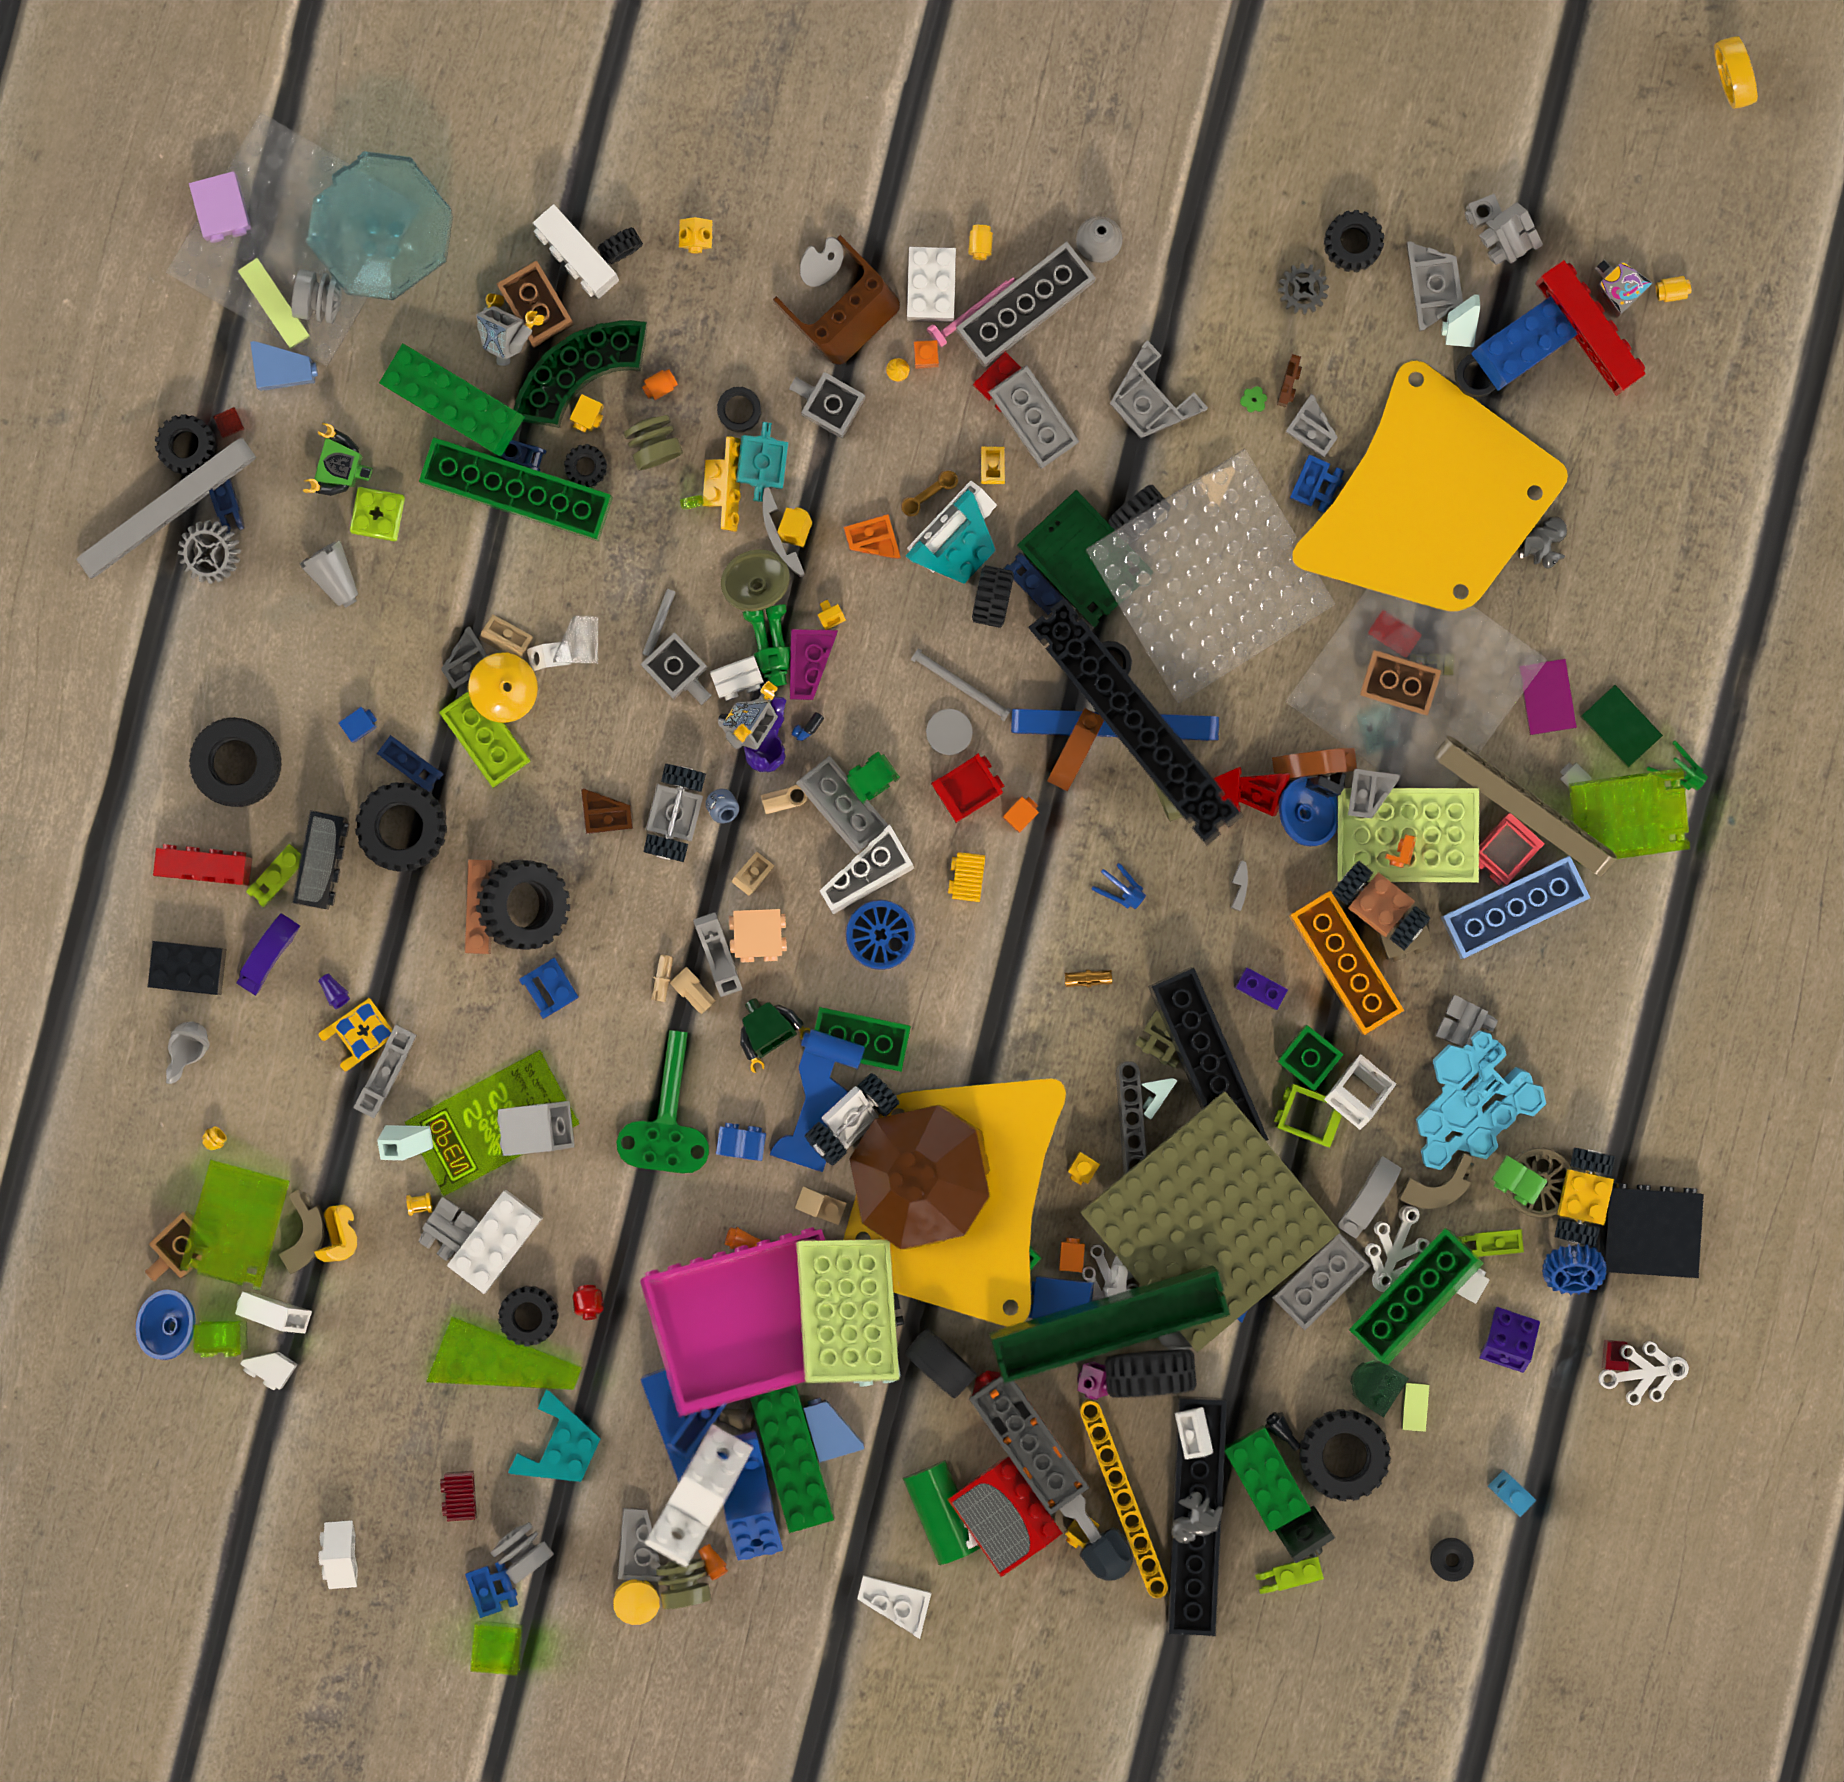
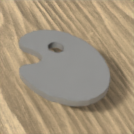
M832 236L828 237L822 252H817L814 246H809L806 249L800 262V275L804 283L814 287L821 286L836 275L843 260V248L838 239ZM833 252V258L829 259L828 254Z

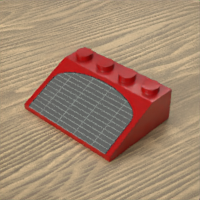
M1009 1456L997 1461L948 1499L1000 1577L1006 1575L1063 1534Z

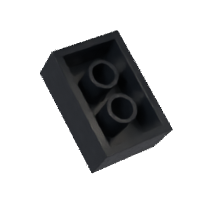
M153 941L147 987L222 995L227 949Z

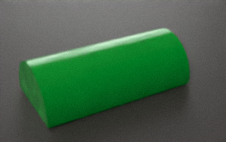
M946 1460L902 1478L938 1565L956 1561L980 1549L979 1545L968 1549L966 1543L969 1541L968 1529L964 1527L963 1521L948 1501L951 1496L958 1492Z

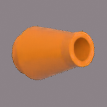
M730 1227L725 1239V1245L729 1246V1249H735L744 1245L752 1248L756 1247V1243L760 1242L761 1239L752 1236L738 1227Z
M710 1544L698 1550L701 1559H704L707 1577L710 1576L712 1581L728 1572L727 1564Z

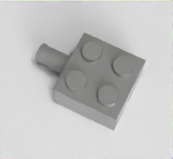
M825 372L817 386L813 387L796 376L789 390L807 399V403L801 412L804 418L842 439L865 400L863 393Z
M675 632L641 663V666L674 700L683 691L687 690L696 698L700 705H703L712 696L698 682V677L708 667Z

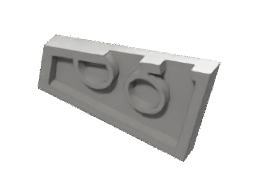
M623 1508L618 1579L658 1582L659 1579L664 1578L663 1575L659 1576L656 1573V1568L660 1567L657 1550L645 1544L652 1532L647 1509Z

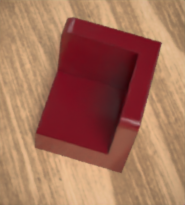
M1604 1340L1603 1369L1629 1371V1362L1620 1355V1348L1628 1344L1626 1341ZM1627 1348L1624 1350L1625 1356H1627Z

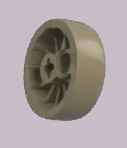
M1531 1148L1519 1153L1513 1158L1514 1160L1523 1163L1525 1167L1548 1181L1540 1193V1211L1532 1210L1534 1204L1529 1203V1206L1525 1207L1514 1199L1515 1194L1509 1190L1506 1192L1508 1200L1519 1212L1530 1217L1547 1218L1556 1215L1560 1201L1557 1202L1549 1190L1552 1189L1562 1194V1190L1553 1187L1552 1183L1564 1182L1565 1178L1551 1180V1177L1561 1169H1564L1565 1174L1567 1169L1573 1170L1570 1163L1558 1152L1547 1148ZM1533 1156L1530 1167L1526 1159ZM1554 1158L1559 1162V1166L1552 1171V1159ZM1539 1159H1545L1548 1163V1167L1544 1172H1539L1536 1169V1163ZM1545 1193L1554 1203V1206L1547 1210L1544 1197Z

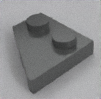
M470 626L465 629L460 641L456 644L452 654L441 668L453 689L469 681L471 672L477 663L488 656Z

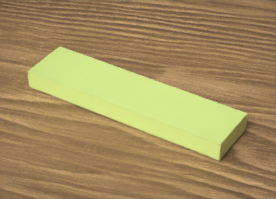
M258 258L238 270L290 349L310 336L300 320L292 317V308Z

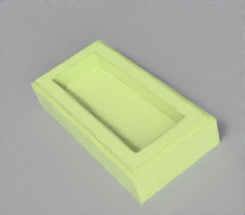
M1405 1382L1402 1430L1426 1432L1429 1384Z

